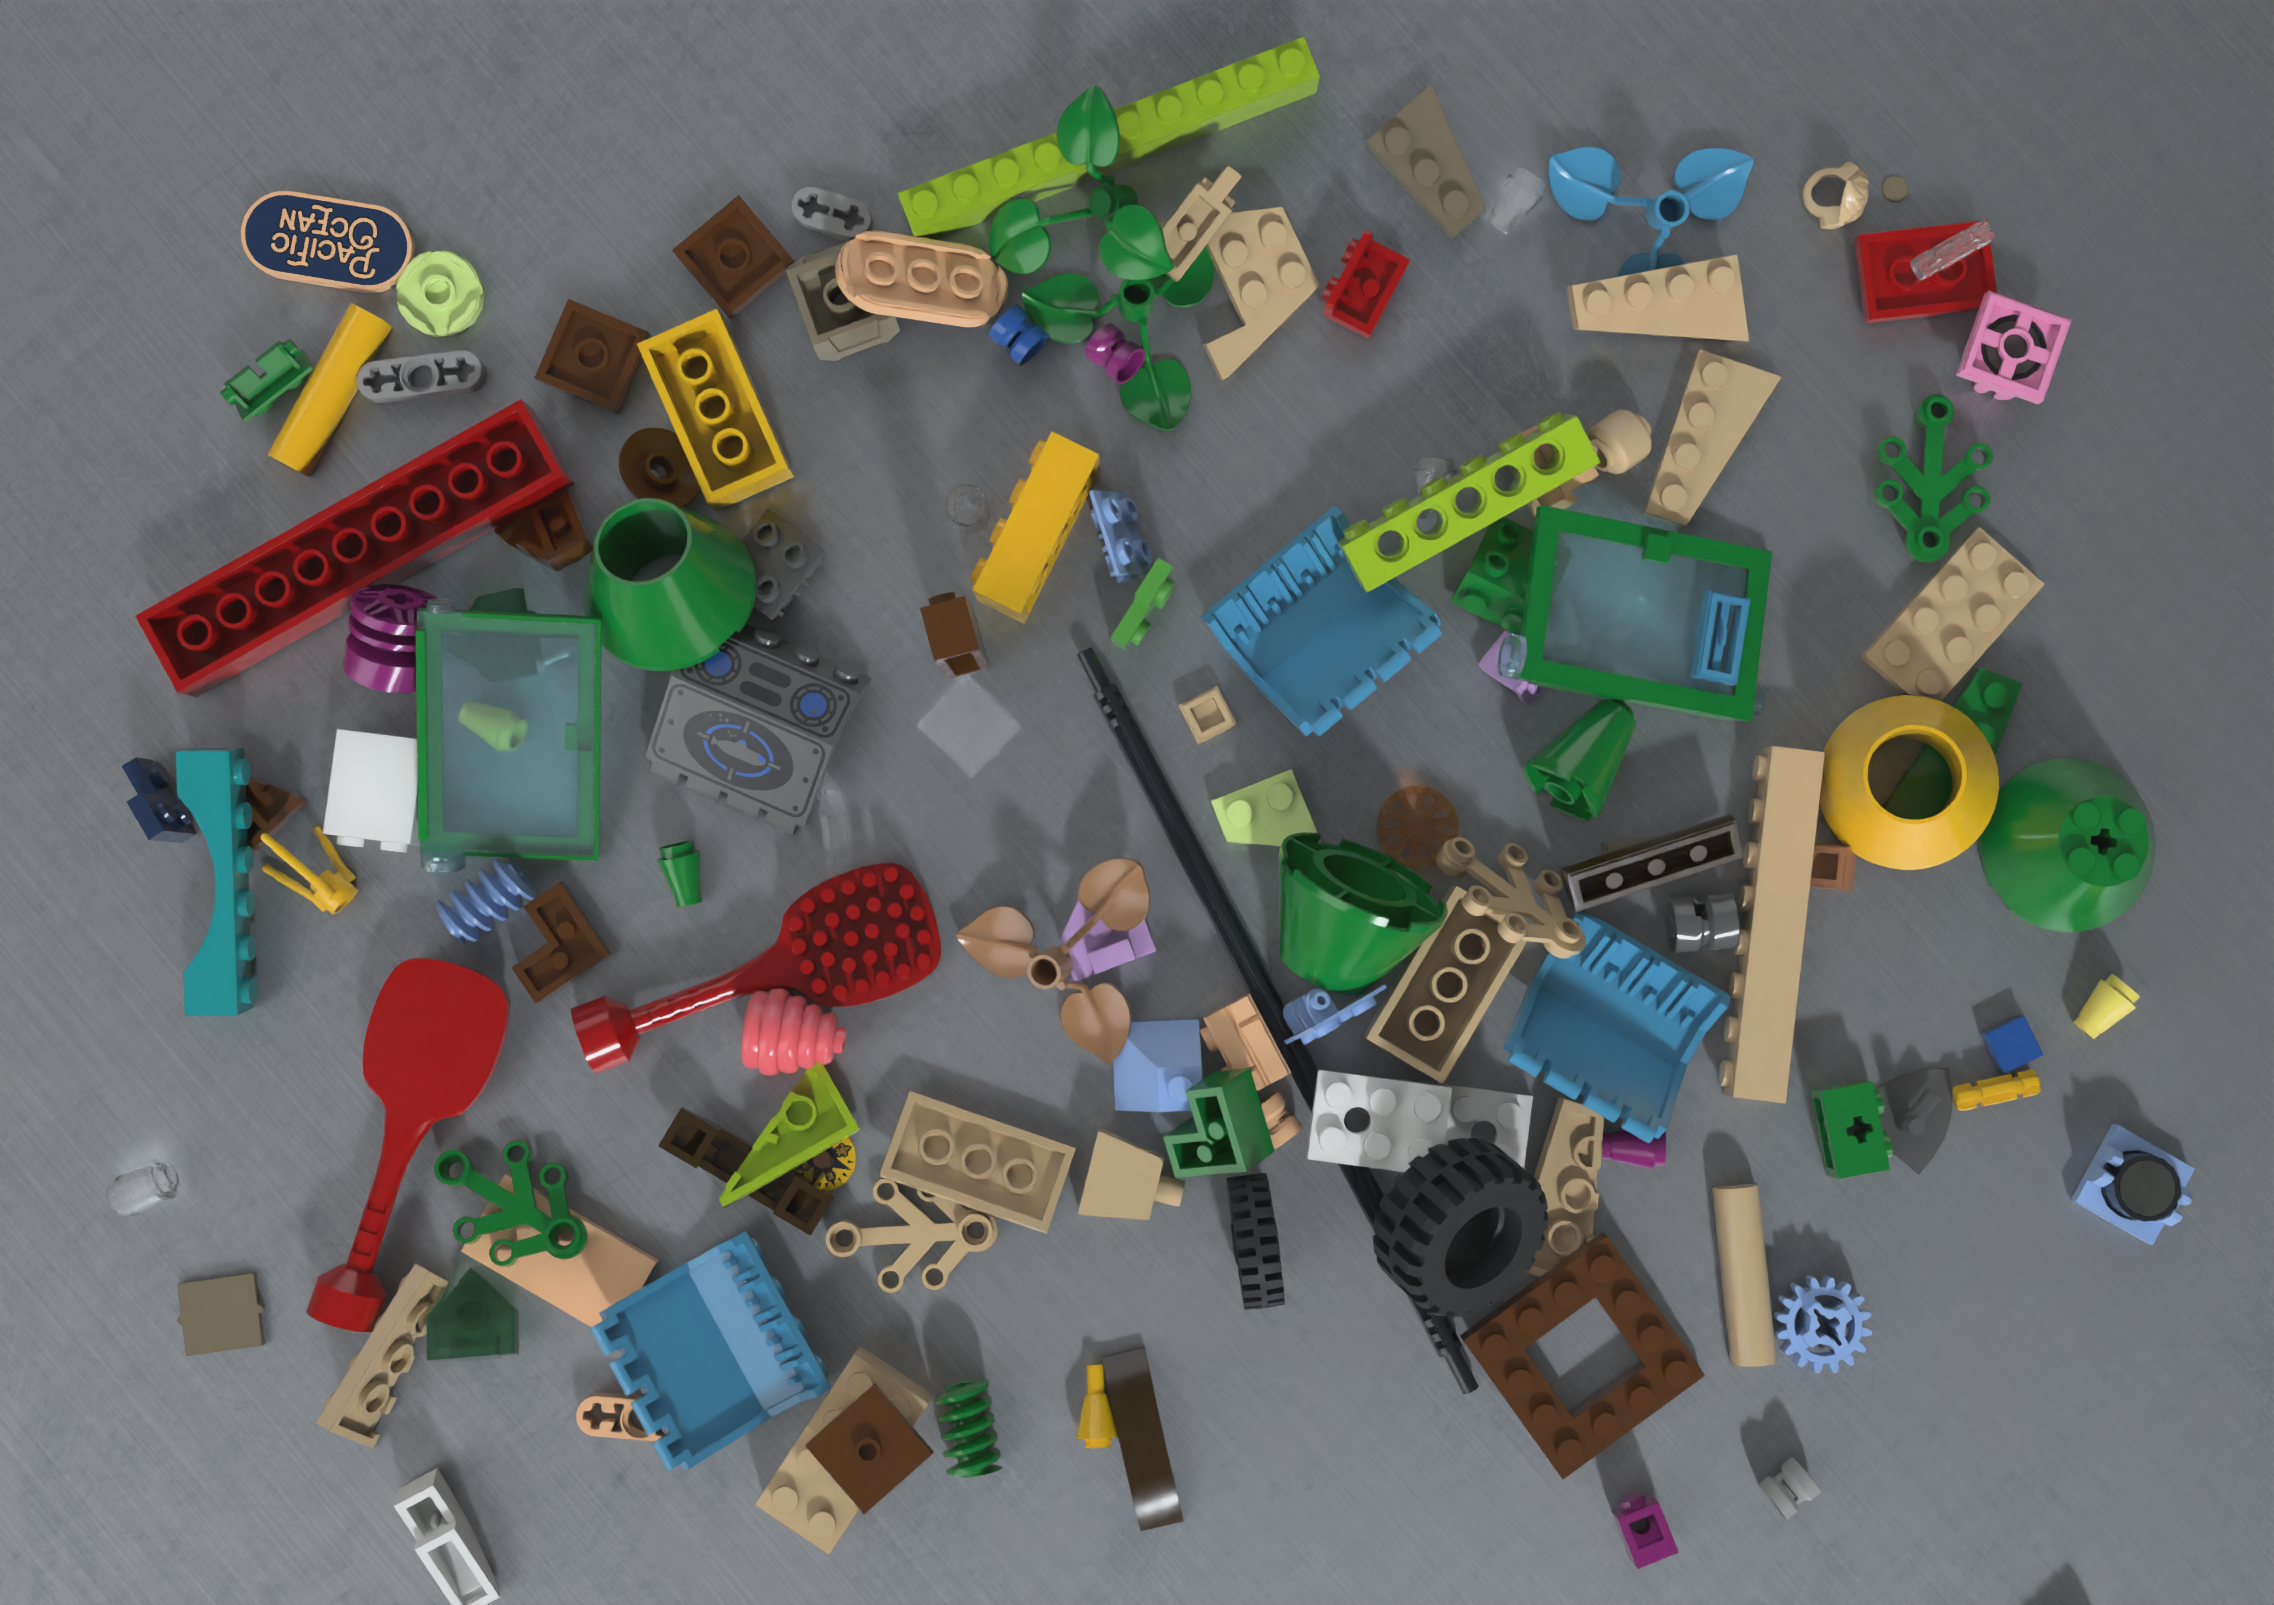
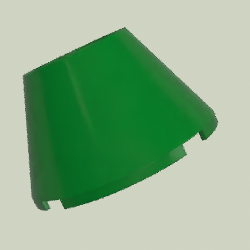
M655 498L633 500L611 512L597 531L583 590L584 615L602 617V646L624 664L650 671H672L691 667L720 652L718 647L728 640L735 631L740 633L745 626L756 598L757 578L755 567L744 543L724 524L665 500ZM666 555H682L678 563L660 577L648 581H632L641 568L649 562Z
M1303 832L1289 835L1283 840L1278 854L1279 956L1290 970L1306 981L1340 994H1363L1443 925L1448 914V908L1444 899H1439L1437 903L1429 894L1432 885L1400 862L1374 849L1343 838L1338 846L1319 842L1322 836L1320 833Z

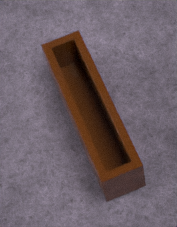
M948 592L929 598L930 605L922 607L920 610L934 662L945 676L951 679L990 668L977 618L965 596L956 598L955 592Z

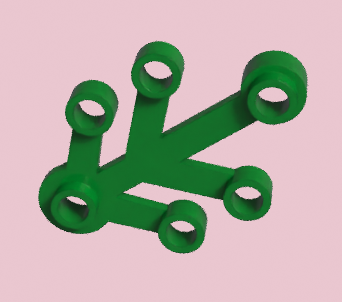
M1933 394L1918 403L1914 412L1916 423L1925 430L1922 473L1905 455L1906 445L1902 439L1895 436L1888 437L1881 441L1876 448L1878 460L1883 464L1889 465L1920 500V515L1918 516L1903 501V488L1899 482L1892 479L1885 480L1875 487L1873 491L1874 501L1877 505L1887 508L1907 531L1905 546L1908 553L1917 561L1924 563L1934 562L1942 558L1950 546L1949 534L1970 515L1984 511L1990 504L1989 492L1983 487L1974 486L1964 491L1960 497V503L1939 519L1940 501L1973 472L1983 470L1993 460L1991 448L1986 444L1977 443L1967 448L1963 453L1962 459L1941 476L1944 427L1952 421L1954 407L1947 397L1940 394ZM1932 404L1942 407V418H1936L1932 415ZM1886 444H1893L1896 447V458L1886 455L1884 450ZM1973 450L1980 451L1983 454L1984 461L1982 465L1976 464L1972 460ZM1887 486L1893 489L1895 494L1893 501L1883 498V487ZM1971 493H1975L1981 498L1979 508L1973 507L1969 503V495ZM1924 533H1930L1934 536L1935 545L1932 548L1927 547L1923 543Z
M514 1140L509 1142L503 1149V1159L510 1167L515 1195L473 1170L472 1160L458 1150L445 1151L437 1158L434 1165V1173L441 1183L450 1187L464 1185L505 1210L478 1218L469 1216L459 1218L453 1226V1235L457 1241L470 1245L476 1243L482 1235L526 1224L541 1233L515 1242L507 1239L495 1241L490 1248L489 1256L494 1264L501 1267H510L517 1262L518 1258L545 1251L555 1258L567 1260L576 1257L584 1250L588 1240V1232L580 1219L570 1215L565 1191L569 1175L567 1170L560 1164L548 1163L541 1169L539 1174L541 1184L548 1190L551 1217H549L536 1207L528 1166L532 1159V1150L524 1142ZM516 1147H522L524 1149L523 1159L519 1162H512L510 1157L512 1150ZM456 1162H461L463 1165L462 1174L452 1178L449 1173L450 1167ZM553 1169H559L561 1172L560 1181L550 1185L547 1182L548 1173ZM469 1222L473 1223L475 1227L474 1234L469 1238H463L461 1235L462 1226ZM569 1229L573 1233V1240L570 1244L563 1246L559 1242V1235L562 1231ZM509 1245L511 1256L508 1260L500 1261L497 1257L499 1248Z

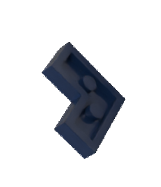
M136 757L121 766L138 794L126 802L148 840L183 843L196 835L195 830L190 824L193 821L192 813L180 799L176 800L168 786L172 783L171 778L159 762Z

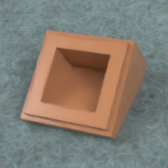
M1815 843L1810 887L1852 892L1857 855L1852 852L1851 847Z

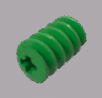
M968 1379L947 1384L943 1387L946 1388V1393L935 1399V1404L949 1406V1411L938 1416V1422L952 1424L951 1429L940 1435L941 1439L954 1441L955 1446L943 1452L944 1457L954 1458L958 1461V1464L946 1470L947 1475L967 1478L990 1474L1003 1468L1000 1465L992 1464L1001 1456L998 1448L990 1447L998 1439L997 1432L985 1429L995 1422L994 1414L983 1411L992 1405V1399L989 1395L979 1394L989 1387L988 1379Z

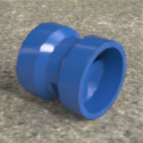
M1016 304L1009 308L995 322L988 336L997 345H1004L1010 351V358L1018 366H1022L1043 347L1049 334L1040 325L1033 326L1028 321L1027 313Z

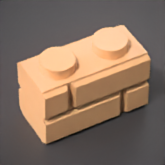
M1249 993L1203 1017L1206 1027L1199 1031L1211 1054L1220 1050L1227 1064L1220 1071L1250 1068L1257 1091L1291 1073Z

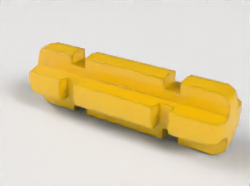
M2028 1069L2015 1072V1077H2011V1074H2005L1974 1082L1975 1086H1971L1970 1083L1955 1085L1952 1088V1100L1957 1110L1966 1111L1977 1108V1103L1984 1107L2016 1100L2018 1094H2021L2022 1098L2038 1095L2041 1092V1083L2036 1072Z

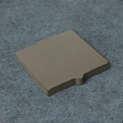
M256 1272L177 1284L181 1316L178 1317L177 1322L183 1328L186 1356L262 1346L265 1344L261 1314L265 1310V1306L260 1304Z

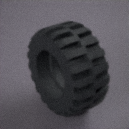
M1458 1138L1449 1140L1447 1146L1437 1144L1429 1148V1153L1424 1157L1417 1156L1408 1163L1410 1168L1403 1175L1399 1173L1392 1181L1394 1187L1390 1193L1384 1194L1380 1202L1382 1211L1375 1216L1373 1225L1374 1232L1376 1233L1373 1235L1374 1253L1377 1256V1263L1381 1270L1419 1307L1436 1316L1460 1317L1464 1315V1312L1474 1314L1482 1311L1483 1306L1487 1303L1494 1305L1503 1298L1502 1294L1509 1288L1513 1290L1521 1282L1519 1278L1525 1270L1529 1271L1535 1263L1534 1255L1537 1250L1542 1249L1545 1241L1543 1230L1548 1229L1549 1220L1548 1212L1546 1211L1548 1210L1546 1196L1535 1177L1495 1144L1478 1138Z

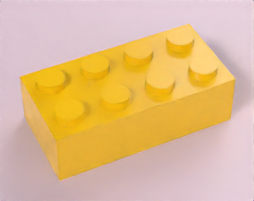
M714 309L637 344L706 502L712 509L717 512L795 477L730 329L718 309Z
M1052 431L1046 442L1041 439L1037 442L1029 459V463L1032 464L1031 473L1027 481L1020 478L1009 500V503L1013 504L1012 511L1007 520L1000 518L989 540V542L993 543V549L987 560L982 557L979 559L970 577V582H973L972 591L978 602L1025 624L1089 495V491L1092 489L1101 471L1099 454Z

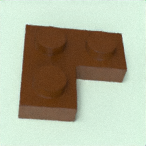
M559 882L523 906L547 941V944L511 968L535 1004H539L609 957L612 953L565 883Z

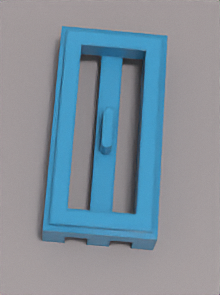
M1713 590L1704 592L1690 674L1691 678H1703L1710 682H1722V684L1728 686L1737 685L1751 599ZM1719 602V604H1718V610H1717L1716 623H1715V629H1714V635H1713V641H1712V648H1711L1710 660H1709V666H1708V669H1707L1708 658H1709V652H1710V646H1711V640H1712V634H1713V627H1714V621H1715V615H1716V609H1717V603ZM1730 605H1735L1725 670L1720 672L1723 647L1726 644L1728 632L1726 628Z

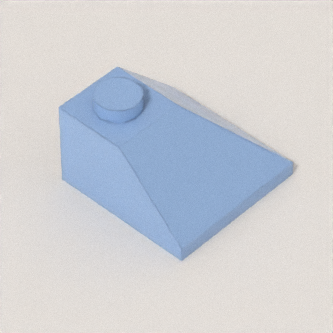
M1199 1019L1131 1022L1130 1033L1120 1054L1113 1061L1115 1111H1191L1186 1090L1202 1080Z

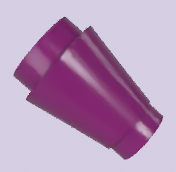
M1626 1130L1614 1131L1612 1133L1603 1132L1602 1159H1611L1612 1161L1654 1170V1166H1665L1666 1131L1659 1139L1654 1137L1649 1144Z

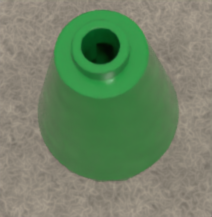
M1600 700L1528 761L1522 770L1528 785L1537 795L1544 790L1554 799L1549 805L1559 812L1584 822L1590 821L1592 817L1595 819L1602 811L1635 730L1636 721L1633 717V710L1623 701Z

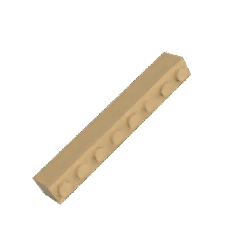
M1770 746L1763 748L1761 755H1756L1752 776L1754 781H1758L1756 799H1751L1748 808V823L1753 825L1752 841L1746 842L1743 852V866L1748 868L1747 885H1742L1739 891L1738 909L1743 911L1742 929H1739L1738 945L1736 948H1733L1734 955H1739L1737 973H1731L1728 985V994L1731 995V999H1734L1732 1016L1726 1017L1723 1030L1724 1042L1729 1043L1727 1060L1721 1061L1718 1075L1719 1085L1724 1086L1723 1094L1727 1096L1786 1104L1825 752Z

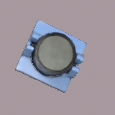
M2112 1124L2070 1200L2146 1244L2153 1246L2164 1225L2173 1226L2183 1218L2182 1214L2176 1210L2179 1205L2186 1206L2192 1201L2191 1192L2185 1189L2195 1168L2125 1128Z

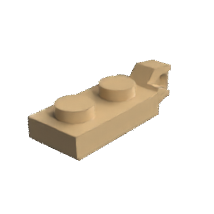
M1229 165L1224 168L1214 183L1206 177L1200 183H1197L1162 228L1166 248L1174 265V269L1166 274L1176 282L1181 279L1232 212L1231 208L1235 201L1228 194L1242 176Z

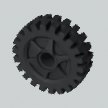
M1266 1173L1226 1178L1235 1262L1238 1266L1244 1310L1285 1305L1279 1239L1268 1176Z

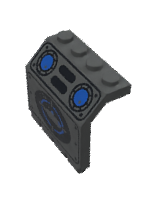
M745 624L740 633L735 631L728 640L718 647L720 652L713 657L691 667L673 671L645 758L652 761L650 774L675 785H679L683 775L688 776L685 789L717 803L723 792L727 793L726 807L756 820L760 817L762 810H766L768 813L765 824L794 835L798 825L805 827L810 820L838 739L854 707L866 694L871 678L861 674L860 670L851 664L836 663L822 657L812 647L805 645L796 646L781 639L778 633L770 629H757Z

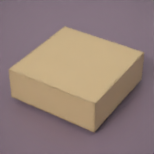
M1218 686L1178 705L1198 745L1237 725Z

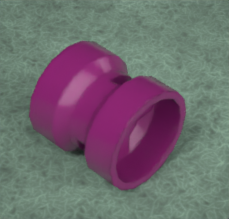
M1111 323L1099 328L1092 335L1085 348V357L1095 366H1103L1106 369L1107 376L1116 384H1123L1130 380L1141 368L1146 355L1142 347L1136 342L1126 341L1123 331Z

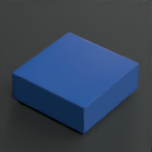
M2018 1015L1980 1033L1999 1073L2005 1074L2044 1055L2024 1015Z

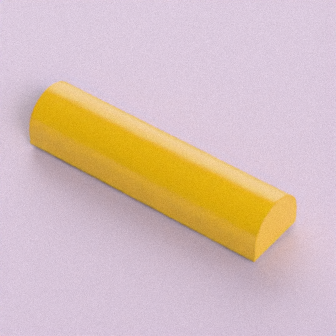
M349 304L267 453L268 456L308 477L311 476L358 390L356 377L360 368L366 363L374 361L392 328L390 324L355 304Z

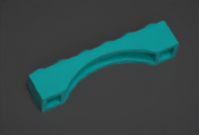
M190 748L176 751L177 796L190 810L205 836L213 860L216 883L214 911L208 933L197 955L183 972L185 1016H238L253 1008V1003H255L258 995L257 980L255 977H252L251 960L254 959L256 954V938L254 934H250V916L254 913L255 896L253 891L249 890L248 875L253 868L254 855L252 848L247 846V829L250 828L252 823V808L250 803L246 802V785L250 781L251 766L249 760L245 758L244 748Z

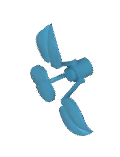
M1580 147L1567 152L1553 154L1548 161V181L1558 205L1565 213L1577 220L1594 221L1599 219L1605 212L1607 201L1615 205L1642 206L1646 208V220L1652 228L1659 230V234L1651 247L1650 255L1637 253L1630 256L1620 267L1617 274L1618 277L1685 264L1678 254L1665 253L1659 255V250L1664 240L1670 235V229L1682 224L1687 219L1689 211L1697 218L1710 221L1722 219L1732 213L1743 197L1754 159L1739 151L1725 148L1697 150L1685 156L1678 163L1674 171V182L1681 192L1670 190L1653 199L1649 197L1634 198L1620 197L1612 194L1620 185L1621 171L1616 159L1610 153L1596 147Z

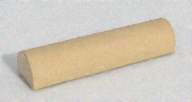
M1757 1183L1712 1187L1730 1363L1740 1367L1777 1363L1759 1186Z

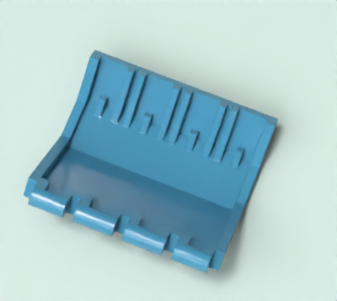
M1335 505L1200 616L1219 644L1255 687L1305 736H1308L1313 731L1320 737L1343 718L1339 711L1342 706L1351 711L1377 689L1373 680L1378 677L1385 683L1412 660L1407 653L1409 650L1412 649L1419 654L1442 635L1441 630L1438 628L1442 623L1437 614L1397 579L1393 578L1368 593L1360 587L1337 544V541L1345 538L1343 531L1351 525L1344 513Z
M1586 910L1575 911L1570 919L1577 922L1586 938L1585 947L1579 954L1572 955L1566 959L1558 958L1547 952L1526 989L1503 1048L1511 1052L1508 1061L1534 1077L1540 1071L1545 1072L1543 1082L1574 1100L1579 1094L1584 1095L1582 1105L1613 1123L1618 1117L1623 1118L1621 1128L1649 1144L1654 1137L1659 1139L1667 1130L1687 1065L1706 1032L1728 1008L1731 995Z
M746 1231L731 1237L599 1312L603 1321L590 1328L604 1356L619 1349L622 1356L609 1365L625 1395L627 1396L638 1389L641 1390L643 1396L633 1401L631 1406L646 1434L650 1435L659 1429L663 1430L665 1435L654 1441L652 1445L666 1471L680 1464L684 1470H688L768 1419L802 1401L816 1398L831 1389L826 1379L828 1371L824 1362L819 1356L813 1355L805 1340L807 1338L805 1327L796 1316L791 1315L784 1302L786 1296L782 1285L775 1277L770 1276L762 1262L764 1254L760 1245L754 1238H749Z

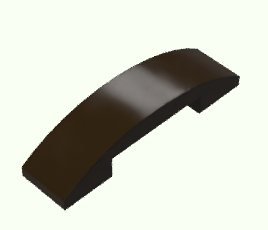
M683 1107L679 1110L658 1145L694 1168L700 1167L725 1183H728L734 1172L738 1171L753 1149V1144ZM794 1169L748 1195L773 1210V1214L810 1236L834 1198L830 1193Z
M1141 1347L1102 1356L1116 1429L1140 1530L1145 1531L1184 1522L1155 1397L1146 1349Z

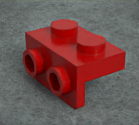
M1365 230L1359 241L1352 238L1341 259V262L1347 265L1339 279L1334 276L1330 278L1323 291L1321 300L1326 302L1324 317L1370 339L1407 270L1410 259L1373 241V233Z

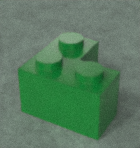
M1250 1068L1214 1072L1186 1090L1193 1117L1163 1136L1175 1178L1247 1172L1275 1152Z

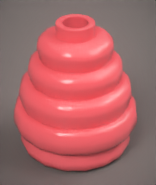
M772 989L769 993L765 991L754 992L748 1002L743 1025L741 1045L743 1065L749 1069L759 1068L761 1074L773 1076L779 1074L780 1071L787 1074L798 1071L799 1067L810 1069L817 1062L823 1065L829 1064L833 1060L835 1053L843 1054L846 1027L838 1026L839 1022L836 1014L823 1013L820 1005H808L805 997L800 995L790 996V992L785 989Z

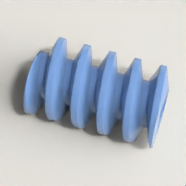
M509 857L510 863L508 865H505L496 858L492 860L496 872L493 876L483 869L477 871L482 883L479 886L468 879L463 881L467 892L466 896L463 897L455 890H451L449 892L453 903L451 907L440 900L435 902L442 922L461 944H467L465 938L472 942L479 940L481 937L479 928L487 932L494 929V918L500 921L509 918L508 907L516 911L520 910L523 907L521 896L529 900L537 897V890L534 884L513 858Z

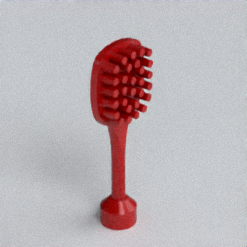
M895 863L863 866L830 878L800 896L784 913L781 932L776 942L757 957L738 968L633 1009L605 995L571 1008L572 1021L586 1060L592 1071L598 1074L630 1062L641 1039L640 1034L721 1003L752 995L757 991L767 992L772 989H793L804 993L815 1004L825 1007H851L872 1003L907 990L933 973L941 958V941L938 925L923 888L907 868Z
M413 958L396 966L379 992L365 1035L362 1062L363 1076L367 1087L380 1098L385 1109L381 1154L347 1262L317 1277L306 1313L317 1321L350 1331L373 1332L376 1320L382 1315L388 1294L377 1274L372 1270L408 1165L431 1126L444 1118L462 1115L471 1108L483 1093L496 1069L508 1032L511 1001L499 983L477 970L446 960Z

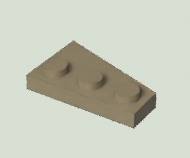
M1430 84L1366 141L1365 146L1452 240L1484 212L1485 205Z

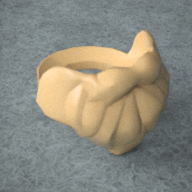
M1846 162L1839 168L1827 167L1818 170L1809 177L1804 185L1802 198L1805 208L1812 215L1819 218L1821 229H1838L1860 218L1869 197L1868 175L1864 173L1860 166L1852 162ZM1826 177H1837L1844 181L1846 185L1841 205L1823 207L1816 204L1812 199V189L1815 184Z

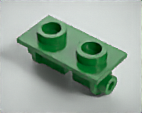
M291 339L286 340L284 343L280 340L255 359L257 364L265 371L260 376L247 365L224 383L226 388L220 391V394L231 406L235 404L244 423L253 416H259L268 411L277 397L288 389H295L307 379L308 373L313 370L305 352L302 349L299 350Z

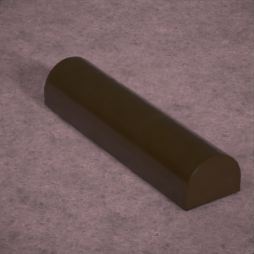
M1729 813L1562 867L1561 875L1568 898L1575 911L1578 912L1742 859L1744 855L1736 819Z

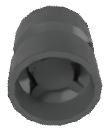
M1731 892L1704 894L1701 901H1698L1694 895L1667 897L1665 903V926L1668 944L1672 953L1699 951L1702 944H1705L1709 950L1737 947L1739 941V918L1735 898Z

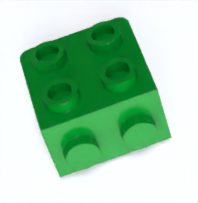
M1505 517L1488 525L1474 558L1450 602L1504 628L1510 633L1520 636L1533 531ZM1557 544L1550 602L1570 558L1569 550Z

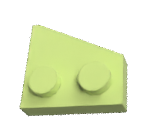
M1292 769L1210 802L1225 840L1229 843L1281 847L1283 840L1289 835L1303 832L1317 833Z

